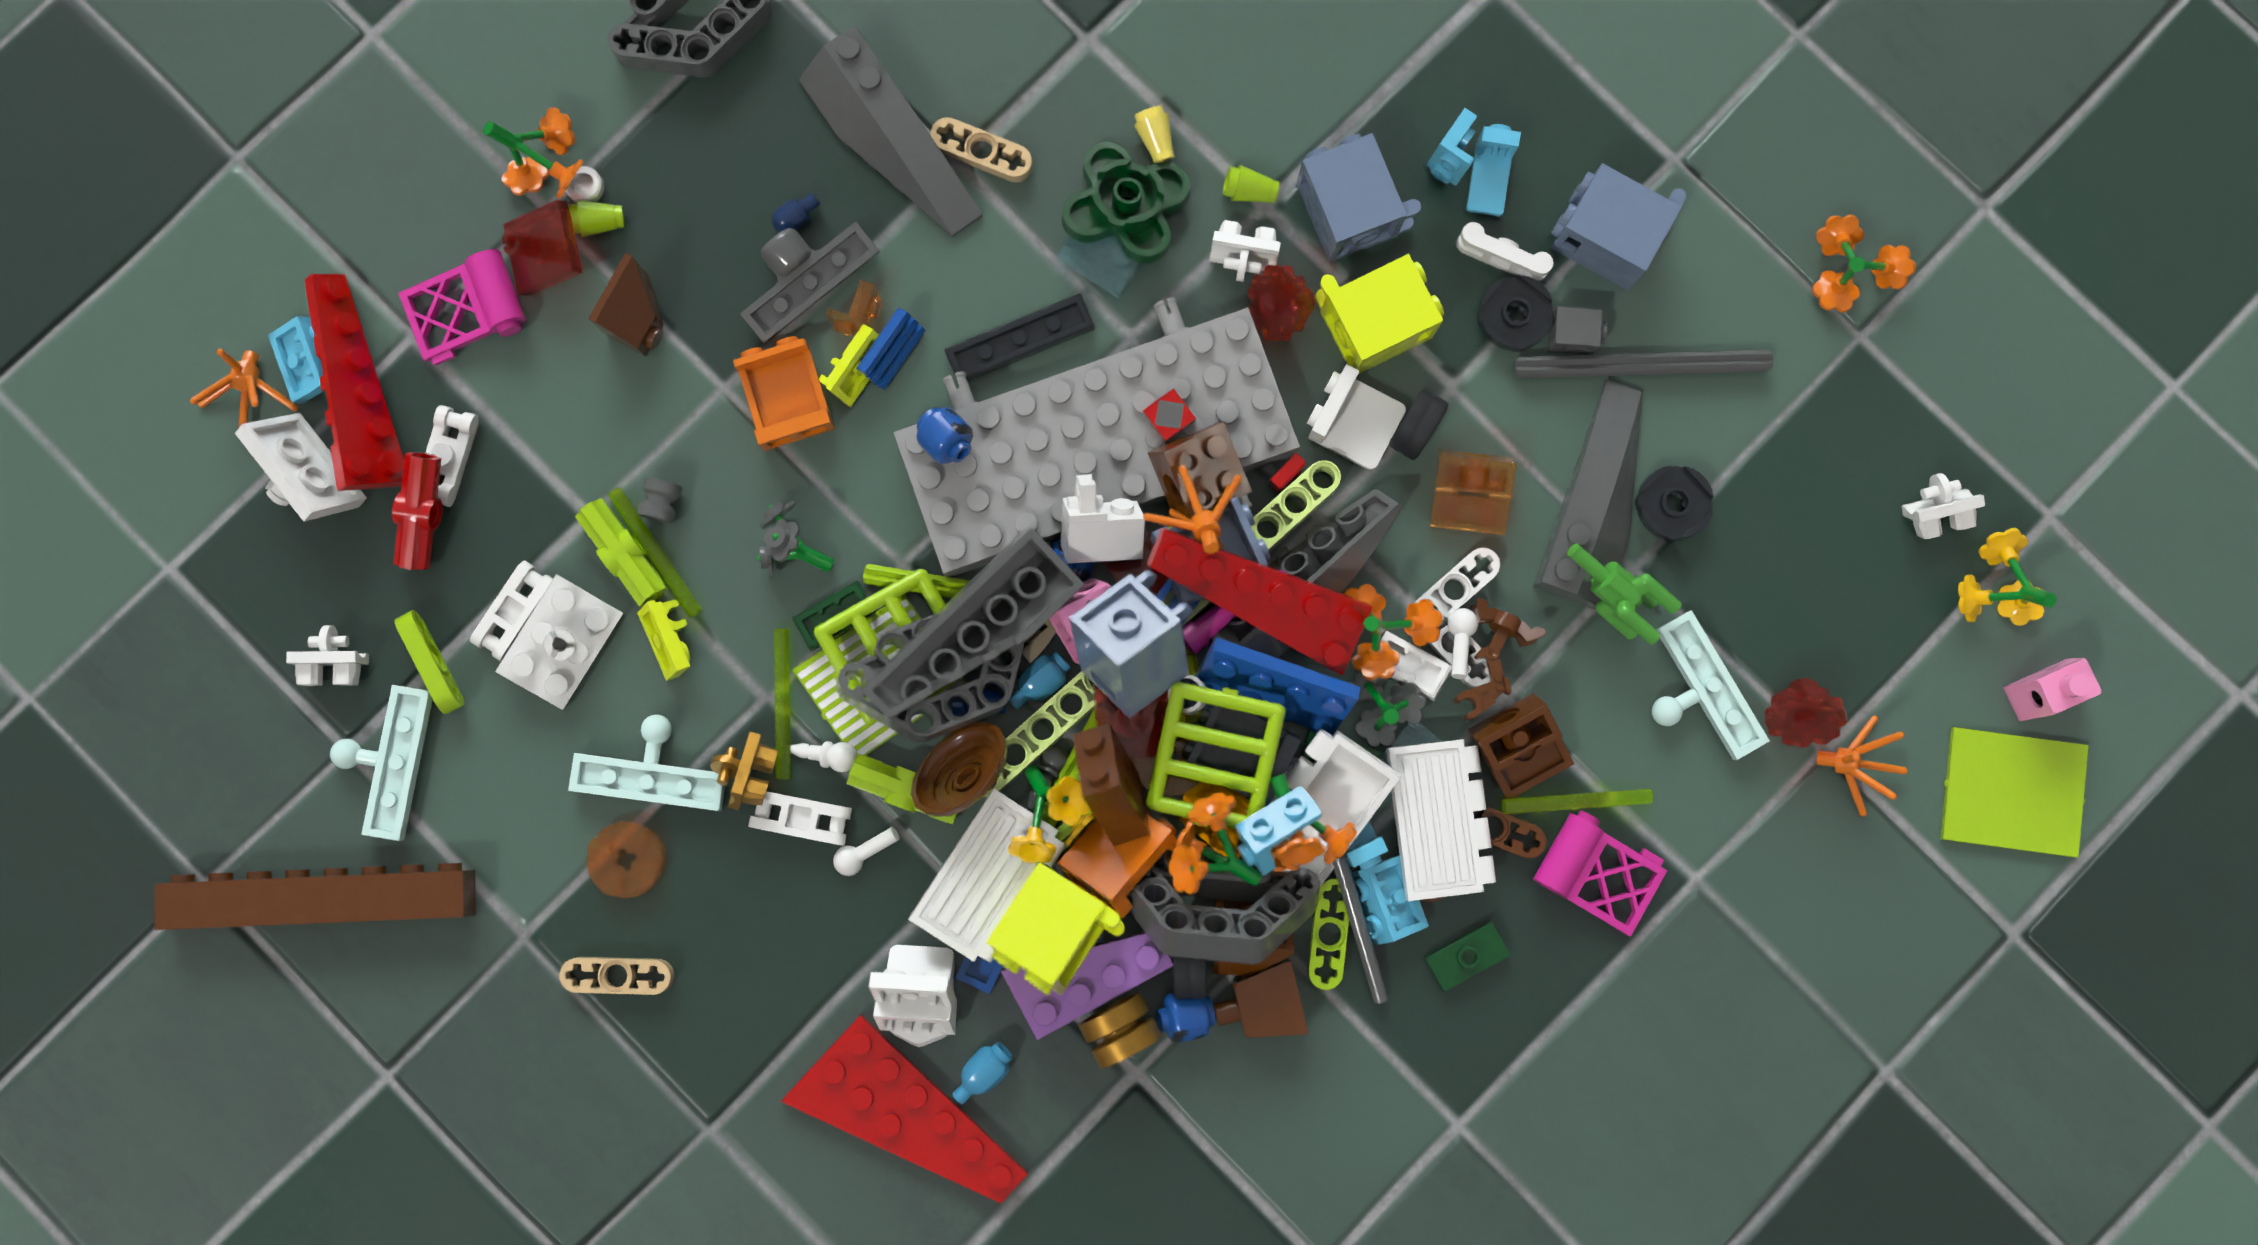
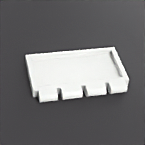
M1320 729L1305 750L1316 761L1312 763L1301 756L1286 776L1289 788L1292 790L1299 786L1306 790L1321 810L1322 817L1317 821L1322 825L1328 824L1337 831L1348 822L1355 824L1357 834L1352 842L1349 843L1350 847L1399 781L1401 774L1338 730L1332 736L1325 730ZM1274 795L1271 803L1277 800L1276 795ZM1309 825L1302 829L1305 839L1316 837L1320 839L1324 848L1327 846V843L1318 837L1319 832ZM1322 855L1314 857L1312 862L1300 865L1299 867L1315 872L1320 879V886L1334 869L1333 863L1329 865L1325 863ZM1286 869L1285 871H1282V872L1289 873V872L1292 871V870H1287V869Z
M1464 739L1387 748L1388 765L1401 774V778L1391 792L1406 901L1484 892L1483 884L1495 883L1496 876L1493 855L1479 857L1478 851L1479 849L1492 848L1488 817L1474 819L1473 811L1487 810L1483 779L1469 781L1468 773L1481 772L1478 745L1465 747Z
M993 788L908 919L973 962L979 955L991 963L994 959L991 957L994 950L986 941L1039 862L1026 863L1019 857L1008 853V847L1013 837L1027 836L1028 828L1032 827L1034 814ZM1041 819L1040 829L1043 831L1042 838L1056 846V853L1053 855L1052 861L1045 863L1052 868L1066 845L1055 838L1058 830Z

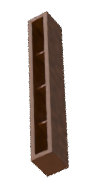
M462 863L438 864V871L424 872V864L400 865V873H386V866L362 867L361 875H348V868L323 869V876L310 877V869L285 870V878H272V871L247 872V879L234 880V872L209 873V881H195V874L170 875V883L155 884V930L455 918L476 915L475 870H462Z

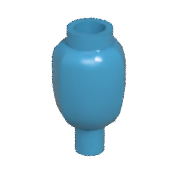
M1057 651L1052 655L1040 656L1022 673L1018 681L1019 689L1011 695L1009 701L1018 709L1028 700H1044L1066 682V672L1071 669L1070 665Z
M996 1042L993 1046H983L969 1059L962 1069V1084L952 1093L957 1102L964 1104L973 1094L982 1095L988 1093L1007 1076L1010 1070L1009 1062L1013 1059V1055L1002 1043Z

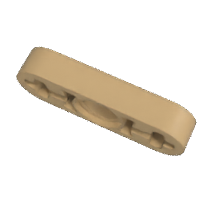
M941 118L932 126L931 137L945 156L1011 182L1024 181L1032 172L1031 154L1025 147L953 118ZM949 129H952L955 138L965 142V135H969L965 142V151L961 152V143L949 139L947 144H943L942 137L939 134H947ZM979 141L988 142L992 146L991 154L984 159L974 157L971 149L975 143ZM999 148L1003 149V158L1014 161L1016 156H1020L1024 167L1018 166L1015 171H1011L1009 162L1000 158L999 164L994 165L999 156Z
M615 957L573 958L563 964L559 974L562 986L573 993L656 995L668 990L673 984L675 977L673 967L663 959ZM578 964H581V970L584 972L598 971L597 964H601L598 978L581 980L580 985H577V979L571 977L570 973L578 968ZM615 964L623 966L627 972V980L620 987L613 986L607 978L608 970ZM635 965H639V968H638V971H637V972H636ZM654 966H657L658 973L664 974V980L658 982L657 987H653V981L649 979L637 980L638 988L633 986L637 973L651 972L654 970ZM597 979H598V982H599L600 987H597V986H596Z

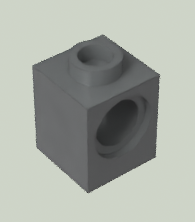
M1558 306L1553 311L1554 321L1549 330L1548 352L1592 355L1601 344L1605 343L1607 323L1602 321V310Z

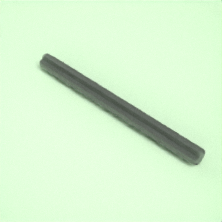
M1770 350L1533 356L1516 358L1513 368L1516 378L1767 372L1773 367V354Z

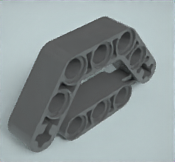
M629 0L634 13L623 24H618L611 29L608 35V45L619 63L630 69L694 77H710L717 73L770 20L772 16L771 0H760L759 5L752 9L745 8L746 4L751 0H723L692 31L661 28L689 0ZM650 1L656 2V5L651 10H642L646 3ZM725 25L735 26L729 34H719ZM672 46L668 54L663 56L657 55L662 47ZM701 50L709 51L704 59H693L697 52Z
M933 614L883 634L877 641L873 656L858 662H851L841 669L836 684L839 697L845 702L916 743H924L995 715L1005 707L1012 695L1025 641L1004 651L1010 658V665L999 666L992 659L981 664L976 680L928 699H922L888 719L871 701L866 699V695L861 689L890 660L883 655L882 648L892 644L901 649L936 615ZM855 676L862 679L860 686H856L854 690L848 687L849 680H853ZM988 686L997 688L1001 693V701L997 703L987 701L983 695V689ZM953 700L962 702L967 710L966 715L961 717L952 715L948 711L947 703ZM923 714L930 719L931 728L926 731L917 730L913 726L911 718L914 715Z
M1206 847V848H1208V849H1210V850L1216 852L1212 847ZM1167 849L1163 860H1157L1126 896L1133 906L1129 912L1164 954L1175 957L1256 964L1265 960L1312 916L1316 908L1320 879L1315 872L1306 868H1299L1289 873L1271 871L1264 876L1262 875L1260 882L1253 886L1230 871L1208 872L1199 881L1198 891L1194 894H1188L1185 891L1178 892L1174 888V877L1169 872V862L1173 852ZM1240 855V856H1239V859H1240L1241 861L1245 862V861L1243 860V858L1241 857V855ZM1205 856L1200 858V861L1203 860L1207 864L1218 863ZM1255 864L1251 866V867L1255 868L1256 870H1258V868L1256 867ZM1180 896L1251 902L1255 904L1247 911L1186 905Z

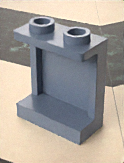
M1238 497L1230 499L1219 520L1221 529L1219 539L1224 544L1223 550L1268 566L1267 560L1271 559L1270 553L1262 538L1257 540L1251 528V526L1255 525V521L1247 504L1241 505ZM1177 527L1168 529L1195 539L1191 530ZM1161 529L1152 532L1150 539L1153 546ZM1168 577L1179 604L1185 602L1189 605L1204 598Z

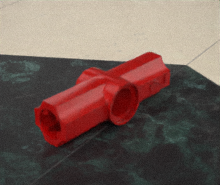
M405 453L402 487L395 497L392 507L393 522L398 524L393 564L398 565L399 568L409 570H425L430 568L433 533L438 528L443 513L442 501L440 498H437L442 458L434 454Z

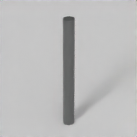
M1342 855L1332 862L1373 1001L1376 1004L1383 1003L1389 998L1347 856Z

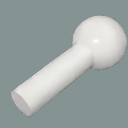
M1460 608L1452 612L1448 619V628L1454 635L1451 676L1456 679H1465L1467 677L1469 639L1478 628V619L1471 610Z
M890 827L858 847H841L833 858L835 869L845 876L855 875L861 870L864 860L900 839L898 832L894 827Z

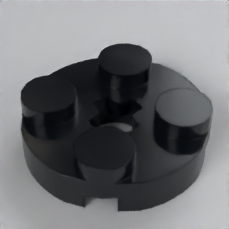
M1528 276L1499 279L1488 288L1480 301L1479 314L1477 316L1478 325L1482 328L1488 340L1502 349L1521 352L1533 347L1547 335L1554 321L1550 293L1540 282ZM1518 305L1522 306L1524 309L1522 316L1525 320L1512 321L1509 318L1510 313L1507 311V307L1515 308Z
M1665 466L1650 474L1643 481L1634 504L1645 528L1653 535L1671 542L1687 539L1706 527L1712 517V498L1714 497L1709 482L1697 470L1686 466ZM1668 494L1672 497L1680 495L1683 498V501L1680 503L1683 509L1681 512L1675 509L1671 511L1667 507L1669 503L1666 499Z

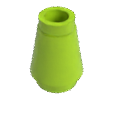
M1240 164L1238 168L1229 166L1223 186V195L1231 197V201L1275 203L1279 191V181H1275Z
M577 200V204H568L571 234H581V237H586L617 228H624L622 205L615 206L613 204Z

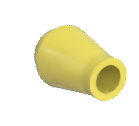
M1160 105L1135 114L1137 123L1134 127L1152 156L1154 164L1173 159L1175 155L1172 148L1169 113H1164L1163 107Z

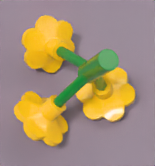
M2010 528L2004 533L1996 532L1991 534L1986 540L1987 544L1979 549V555L1981 558L1986 559L1989 565H1997L2003 562L2006 566H2010L2018 580L2013 585L2003 586L1998 593H1993L1992 590H1981V586L1976 582L1974 575H1965L1964 581H1961L1958 585L1960 613L1965 614L1967 622H1975L1977 615H1980L1982 612V605H1992L1994 601H2000L1997 605L1998 614L2004 618H2009L2011 623L2016 626H2024L2029 620L2040 619L2044 614L2043 606L2047 608L2053 607L2056 604L2057 597L2054 593L2033 587L2018 564L2020 550L2028 544L2027 537L2022 535L2017 528Z
M1033 765L1025 770V776L1037 795L1032 827L1028 828L1026 837L1016 836L1012 838L1011 844L1008 847V853L1019 857L1026 863H1035L1037 861L1047 863L1052 861L1053 855L1056 853V846L1042 838L1043 831L1040 829L1044 802L1049 801L1050 803L1048 813L1052 819L1062 820L1065 824L1072 827L1071 835L1065 842L1067 847H1070L1096 820V817L1093 813L1083 816L1089 813L1090 808L1082 797L1080 781H1076L1071 776H1065L1060 779L1057 786L1050 788L1039 768Z

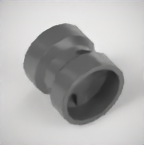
M645 478L643 490L646 493L645 498H647V501L644 500L639 503L636 514L647 519L674 524L676 511L671 505H674L675 501L680 499L683 487L659 479Z

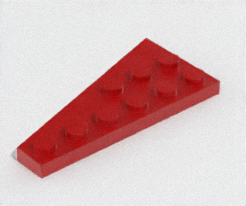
M862 1014L780 1101L999 1203H1002L1028 1175L1026 1169Z

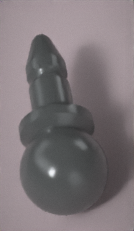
M1057 745L1051 746L1041 755V765L1037 766L1049 787L1052 783H1055L1056 779H1059V774L1069 757L1067 750ZM1034 789L1031 790L1028 798L1027 808L1030 811L1035 809L1037 795Z

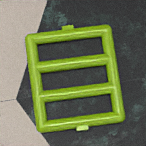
M915 570L814 628V635L835 670L832 675L836 682L841 669L848 662L832 634L852 624L869 655L873 656L878 638L866 619V615L885 605L898 628L912 623L898 597L916 587H919L933 614L938 613L946 605L926 570ZM882 648L883 655L889 659L884 648ZM856 676L853 680H849L848 687L852 690L856 686H860ZM857 709L866 724L873 725L878 722Z
M1175 682L1170 691L1146 800L1147 807L1154 811L1188 818L1187 814L1194 809V803L1163 797L1168 774L1249 792L1251 797L1247 815L1231 812L1224 818L1226 822L1225 827L1236 829L1235 825L1257 813L1265 806L1286 713L1284 706L1238 695V690L1223 687V691L1188 683ZM1188 699L1268 717L1264 740L1180 722L1184 700ZM1176 737L1260 755L1255 778L1172 759Z

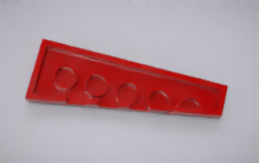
M311 274L304 281L311 326L315 335V352L322 362L323 376L320 377L321 391H326L329 409L325 411L327 426H332L334 444L330 446L337 490L347 491L402 486L403 454L345 274Z
M1161 527L1147 561L1151 568L1340 675H1344L1363 631L1364 621L1372 610V606L1369 603L1219 548L1217 552L1211 554L1206 553L1201 542Z

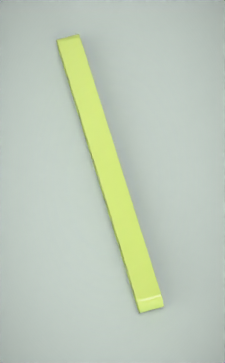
M1327 460L1317 461L1255 515L1253 517L1255 525L1251 526L1256 539L1262 538L1268 550H1272L1329 499L1336 491L1341 480L1340 470L1337 465ZM1317 472L1327 473L1332 479V486L1324 489L1319 488L1313 482V474ZM1291 496L1299 497L1304 502V511L1300 513L1290 512L1285 506V500ZM1262 521H1270L1275 524L1277 535L1272 538H1264L1258 533L1257 525ZM1173 590L1162 601L1166 606L1176 596ZM1206 598L1201 599L1182 626L1188 621L1195 619L1212 602ZM1082 671L1005 739L1007 748L1015 744L1021 745L1025 750L1026 756L1024 761L1016 766L1009 765L1006 761L994 789L999 792L1003 791L1048 748L1053 746L1107 697L1100 689H1095L1090 685L1089 678ZM1070 694L1077 695L1082 700L1081 710L1073 715L1066 714L1061 709L1063 698ZM1042 719L1049 720L1054 725V732L1047 740H1039L1033 734L1035 723ZM991 789L990 791H988V792L985 794L984 797L987 798V797L989 796L990 792L992 791V789Z

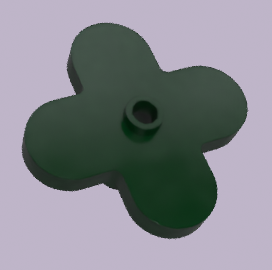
M1101 142L1093 145L1086 152L1083 161V176L1089 189L1073 194L1065 202L1062 212V225L1065 232L1071 238L1084 243H1092L1109 236H1114L1124 254L1131 260L1139 263H1153L1160 260L1167 253L1171 239V231L1164 216L1178 211L1186 204L1191 187L1189 176L1180 166L1169 162H1160L1148 165V167L1135 164L1130 153L1117 143Z

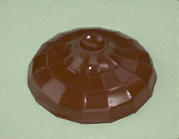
M990 722L971 723L953 731L937 743L923 759L913 778L911 797L914 806L927 815L935 817L952 816L970 808L984 797L997 782L1006 764L1008 748L1000 727Z

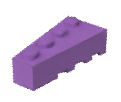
M1143 931L1095 944L1062 996L1053 990L1047 996L1024 979L1026 972L1021 969L1017 974H1014L1004 967L1001 973L1036 1039L1039 1040L1172 967L1173 962L1170 956L1160 951L1147 933Z

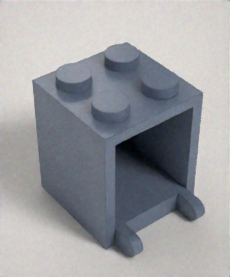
M1359 133L1353 134L1340 142V146L1329 150L1326 147L1317 148L1306 154V159L1302 160L1296 184L1329 263L1395 238L1398 234L1412 228L1414 224L1412 217L1420 212L1421 203L1416 199L1401 202L1373 133L1363 137Z
M1602 163L1594 174L1589 171L1586 173L1568 202L1570 204L1560 216L1551 232L1552 235L1556 236L1551 249L1628 291L1647 271L1686 199V193L1684 190L1677 188L1672 191L1667 199Z
M1151 570L1143 572L1136 578L1129 574L1069 617L1081 671L1128 718H1131L1170 689L1175 682H1179L1189 675L1181 622L1190 615L1192 608L1183 602L1170 611L1147 589L1154 584L1157 578Z

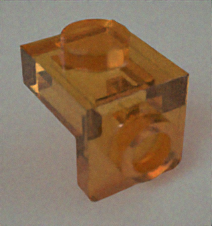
M861 280L849 314L828 308L825 316L833 324V330L847 336H854V333L858 332L863 324L869 327L871 318L877 319L882 306V298H879L880 293L875 284Z

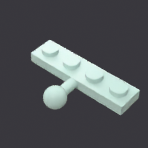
M1692 610L1656 629L1660 633V639L1690 687V690L1676 698L1664 696L1654 702L1652 716L1658 724L1662 726L1675 725L1680 721L1684 710L1699 702L1733 760L1742 758L1770 741Z
M392 685L379 751L361 749L360 745L351 739L337 741L330 750L331 761L339 768L350 769L357 764L375 766L361 835L396 841H404L433 700L427 690Z
M655 714L647 717L641 725L642 737L647 741L643 762L574 753L568 791L722 811L725 786L717 783L719 774L716 772L659 764L662 743L669 739L672 727L666 717Z

